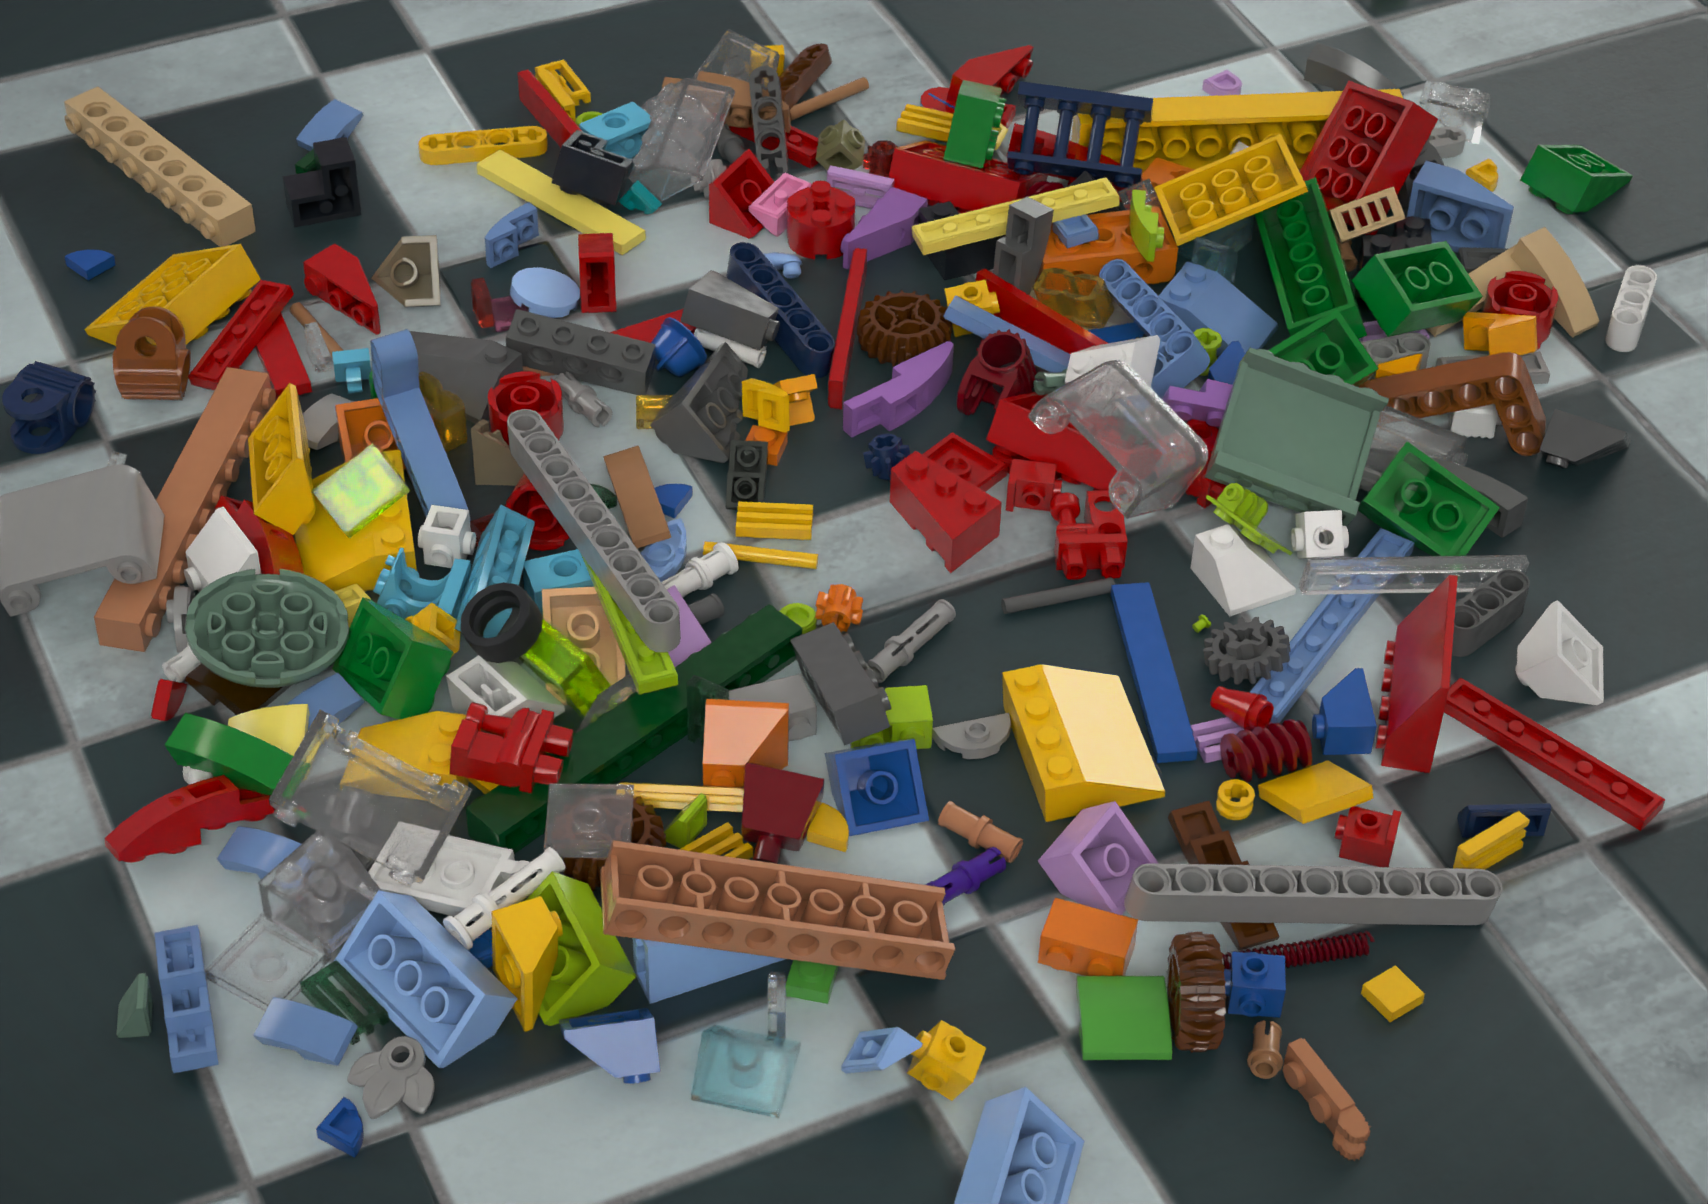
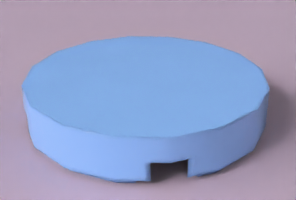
M535 267L520 270L512 277L510 296L518 306L521 307L524 304L529 307L528 312L550 318H559L569 315L572 309L576 310L580 299V289L575 281L563 273L552 269Z

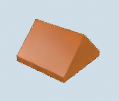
M378 398L335 405L344 463L365 453L398 450ZM402 460L403 470H405L406 467H405L404 462H403V460Z

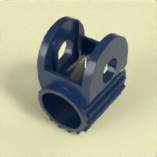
M38 361L25 366L2 395V402L6 413L15 418V422L10 429L14 446L23 452L31 454L48 453L63 446L73 436L77 428L86 425L91 417L94 402L96 401L95 383L91 382V378ZM37 394L31 402L23 401L27 395ZM39 427L51 429L49 433L42 436L31 434L34 429Z

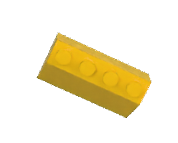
M289 383L248 437L254 515L294 535L301 524L306 525L310 522L315 513L316 505L314 504V486L312 485V467L310 466V449L308 448L306 426L297 388Z

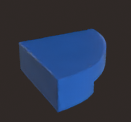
M81 250L65 256L66 266L86 280H90L116 265L114 255L101 250Z
M665 484L654 488L663 514L672 518L677 517L693 496V487L690 485Z
M346 1097L340 1100L316 1128L318 1139L354 1158L361 1149L364 1139L362 1120L356 1106Z

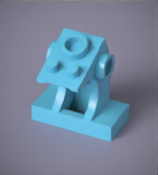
M400 547L396 557L388 555L385 564L392 567L390 570L383 568L373 590L374 593L379 594L377 604L406 619L409 616L416 615L430 603H434L457 620L471 572L470 560L455 559L450 573L440 580H426L419 578V573L415 569L407 567L404 548Z

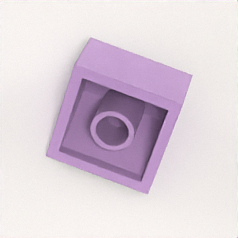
M1115 801L1082 809L1038 860L1062 895L1079 904L1122 915L1126 910L1124 899L1136 868L1142 864H1159Z

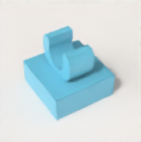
M369 348L332 352L336 382L347 381L348 393L363 392L361 380L369 379V372H371Z

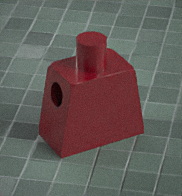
M746 763L742 837L746 841L757 843L753 856L754 861L778 864L781 848L800 851L807 836V830L823 799L825 779Z

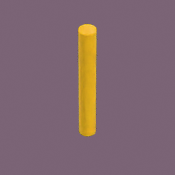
M705 541L703 556L713 551L714 545L718 542ZM727 544L734 552L737 560L809 569H817L818 554Z

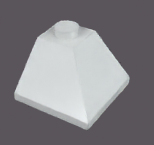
M1227 524L1195 535L1191 569L1229 617L1295 595L1296 588L1263 548L1241 534V531Z
M1557 600L1549 605L1518 645L1517 665L1515 667L1517 677L1523 685L1529 686L1540 698L1599 705L1604 702L1603 646Z

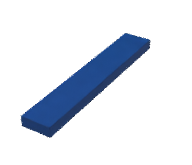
M1150 583L1111 585V599L1156 763L1196 760L1197 746Z

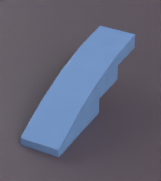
M198 925L156 932L154 935L158 973L173 1074L219 1065Z

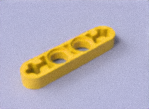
M523 126L426 135L418 143L419 158L428 165H443L482 161L498 150H502L515 158L540 156L548 149L547 132L542 127ZM497 143H505L503 145H494ZM463 146H473L469 148H462Z

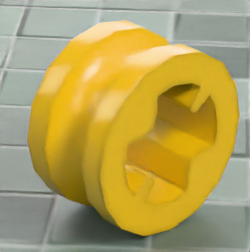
M1230 779L1219 786L1216 808L1220 815L1230 820H1242L1252 813L1255 792L1250 784L1242 780ZM1231 798H1238L1240 801L1234 802L1231 801Z

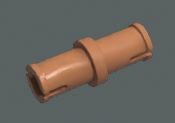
M952 801L945 805L938 819L939 826L945 827L968 839V844L976 849L980 846L986 850L990 847L997 848L1001 852L998 856L1004 857L1008 863H1012L1017 858L1023 845V839L1017 838L993 825L991 818L984 815L980 818L955 805Z

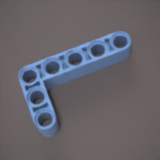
M1115 259L1102 267L1099 273L1101 283L1114 301L1147 337L1158 335L1161 339L1149 397L1113 403L1128 422L1138 423L1160 408L1161 399L1169 386L1184 388L1203 373L1210 363V357L1194 333L1124 260Z
M405 329L372 339L370 345L374 388L398 450H401L402 460L425 517H427L431 505L468 510L460 486L419 388L418 354L410 331Z

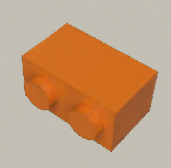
M1054 898L1040 937L1038 963L1057 970H1066L1084 976H1125L1135 948L1138 919Z

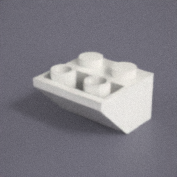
M477 656L446 675L452 707L458 714L466 715L471 702L485 705L488 708L489 715L512 718L517 711L523 708H530V711L541 714L542 709L554 712V718L565 712V706L517 662L495 663Z

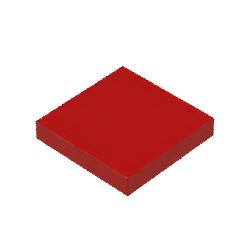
M953 432L923 453L924 456L984 492L1008 475L1009 465Z

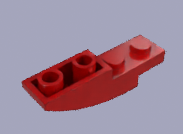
M223 495L220 496L215 509L224 506L258 551L261 574L280 575V569L304 574L300 554L291 533L254 515L253 502L245 499L242 502Z
M225 775L201 780L166 794L138 810L105 837V846L119 862L129 863L139 862L148 855L162 852L168 854L181 853L187 847L201 844L202 828L207 830L221 829L230 822L240 820L260 821L269 814L281 812L280 798L237 788Z

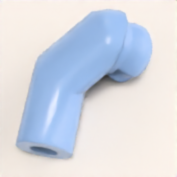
M777 252L764 253L776 270L783 269L784 277L790 279L800 276V265H802V262L797 255Z

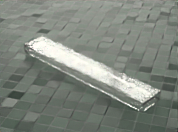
M1526 555L1308 558L1299 587L1302 595L1431 593L1449 575L1458 576L1457 592H1472L1503 569H1516L1526 574L1530 563Z

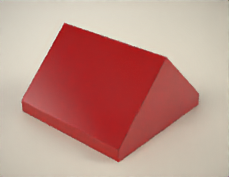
M750 148L745 150L709 184V223L749 239L754 237L764 227L749 212V206L774 183Z

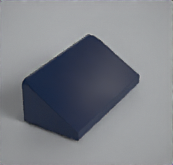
M1551 804L1467 805L1458 813L1457 819L1462 837L1469 838L1478 835L1513 813L1520 811L1530 820L1528 826L1524 828L1527 831L1526 836H1544L1551 812Z

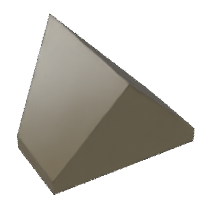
M437 235L401 237L371 279L405 307L441 306Z
M482 419L471 428L475 485L516 486L524 474L523 470L511 455L510 447L502 438L501 431L489 432V422Z

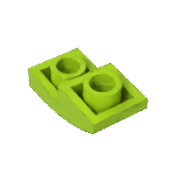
M1132 190L1129 217L1132 239L1141 255L1147 261L1154 262L1155 249L1163 247L1164 227H1158L1159 213L1151 212L1152 205H1145L1146 191Z

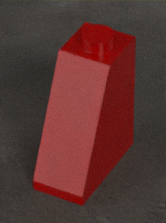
M613 233L578 234L581 313L617 312Z

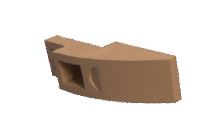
M699 71L697 80L664 77L662 92L665 109L725 115V123L728 126L754 128L749 82L704 71ZM762 88L763 95L769 96V92ZM782 101L785 132L790 133L789 105ZM766 106L760 110L759 117L763 120L773 119L777 114V110L772 106Z

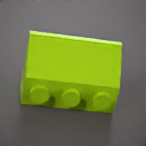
M553 871L526 899L530 900L542 896L549 911L557 912L563 929V935L558 937V957L539 1010L543 1023L548 1026L558 1024L559 1019L578 1017L609 1006L637 977L616 936L603 934L602 909L589 884Z

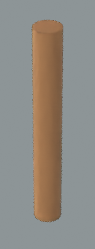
M865 77L859 78L794 105L789 111L790 121L868 89L869 83Z
M300 302L291 305L290 313L332 359V352L344 351Z

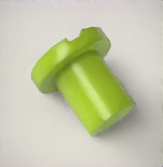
M1203 614L1192 625V628L1197 633L1205 627H1211V622Z

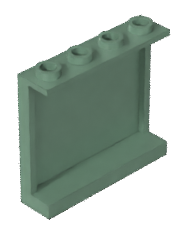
M1250 347L1239 363L1205 478L1224 485L1238 483L1243 488L1250 490L1267 501L1300 513L1342 510V525L1347 526L1357 515L1360 502L1356 501L1357 493L1380 412L1388 404L1389 398L1379 395L1373 389L1359 388L1345 383L1338 376L1324 375L1310 370L1303 363L1289 362L1275 357L1268 350Z

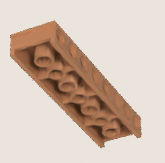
M615 840L612 841L605 866L600 871L603 934L939 980L945 979L946 969L955 951L954 943H949L942 903L945 896V888Z

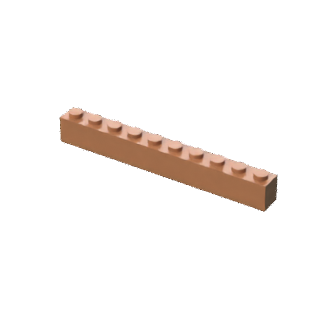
M226 368L156 499L165 515L156 579L136 584L122 583L114 578L94 616L100 645L145 652L152 637L158 636L161 620L167 610V600L173 599L175 587L186 581L184 576V569L188 568L186 550L215 512V506L220 496L227 497V490L231 482H236L243 459L249 457L248 437L275 403L276 392L275 389H271L269 373Z

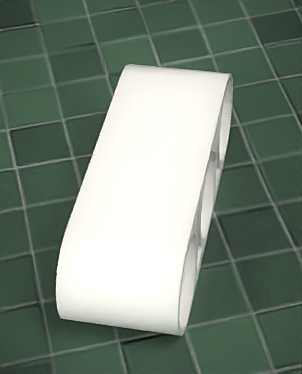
M1635 265L1629 267L1625 272L1606 335V344L1618 352H1630L1638 344L1657 280V274L1649 267Z

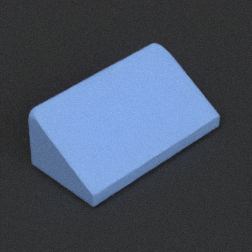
M899 1027L863 1031L857 1036L841 1066V1070L846 1074L883 1070L921 1048L923 1043Z

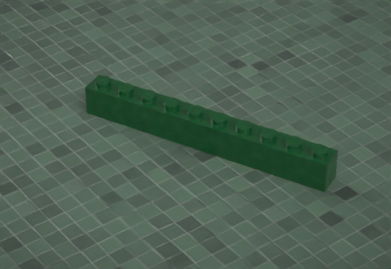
M770 604L757 613L749 615L742 623L730 631L722 633L715 641L700 651L692 653L685 661L676 666L678 685L643 694L634 692L627 700L609 712L601 714L596 721L581 731L574 733L568 757L548 752L547 756L563 759V768L557 787L536 782L532 793L519 791V786L508 787L499 785L484 796L476 798L466 807L468 836L476 842L512 849L515 854L553 828L556 824V819L562 817L564 807L574 808L576 798L588 801L591 792L598 797L704 724L706 699L724 700V692L763 683L797 660L790 639L802 635L803 628Z

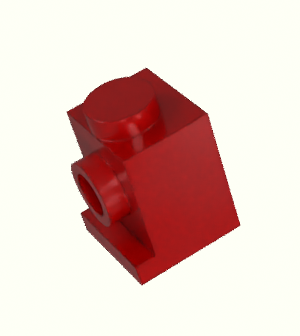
M1012 459L1007 487L1006 511L1013 512L1014 507L1051 511L1050 500L1062 491L1063 480L1056 479L1057 464Z
M1353 806L1350 807L1348 816L1340 814L1334 839L1342 840L1339 857L1377 867H1389L1402 812L1393 810L1392 815Z

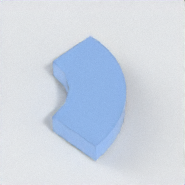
M681 518L667 522L671 538L647 545L640 553L661 582L678 572L686 556V530Z

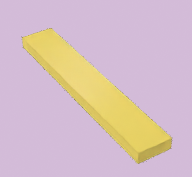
M502 150L496 151L476 164L477 174L521 199L530 202L532 205L583 234L613 233L614 251L621 255H624L646 240L644 229L581 194L573 195L561 191L559 185L551 183V177Z
M1106 177L1029 197L1054 209L1052 223L1119 206V195ZM1021 199L912 226V237L922 254L927 255L1006 235L1009 205Z

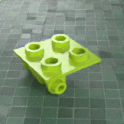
M1238 483L1227 485L1217 500L1209 495L1206 496V499L1217 506L1213 513L1230 525L1233 524L1241 530L1240 533L1249 540L1263 546L1273 554H1275L1277 549H1280L1291 556L1293 552L1258 527L1268 512V503L1265 499L1243 488Z

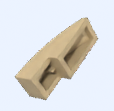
M1543 227L1520 238L1510 257L1523 271L1543 277L1545 279L1544 284L1551 290L1553 286L1558 292V302L1554 315L1555 320L1572 338L1597 326L1600 321L1584 282L1572 261L1551 233Z

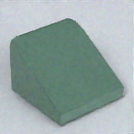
M139 973L120 1000L117 1020L118 1038L150 1036V1033H152L153 996L146 973Z

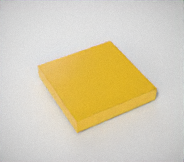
M1328 760L1258 784L1259 798L1302 824L1374 798L1371 784Z

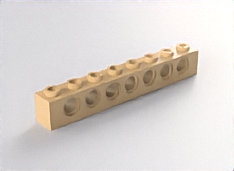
M97 86L64 101L67 114L64 119L71 133L77 134L86 141L90 148H95L104 155L109 163H114L127 177L133 178L142 185L146 192L152 193L160 199L165 207L174 210L187 224L190 223L198 229L206 239H210L219 247L228 246L256 232L251 203Z

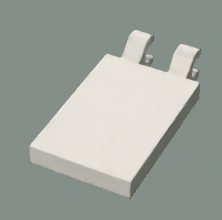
M397 824L361 885L365 896L374 898L378 890L410 895L428 911L455 917L473 903L472 898L475 895L489 894L530 862L523 860L515 861L512 849ZM529 877L516 888H514V890L517 891L533 878ZM499 900L496 904L499 905L502 901Z

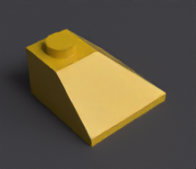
M542 896L492 911L493 970L498 980L518 998L512 1008L524 1032L534 1028L558 957V937L563 935L562 924L557 912L549 911Z

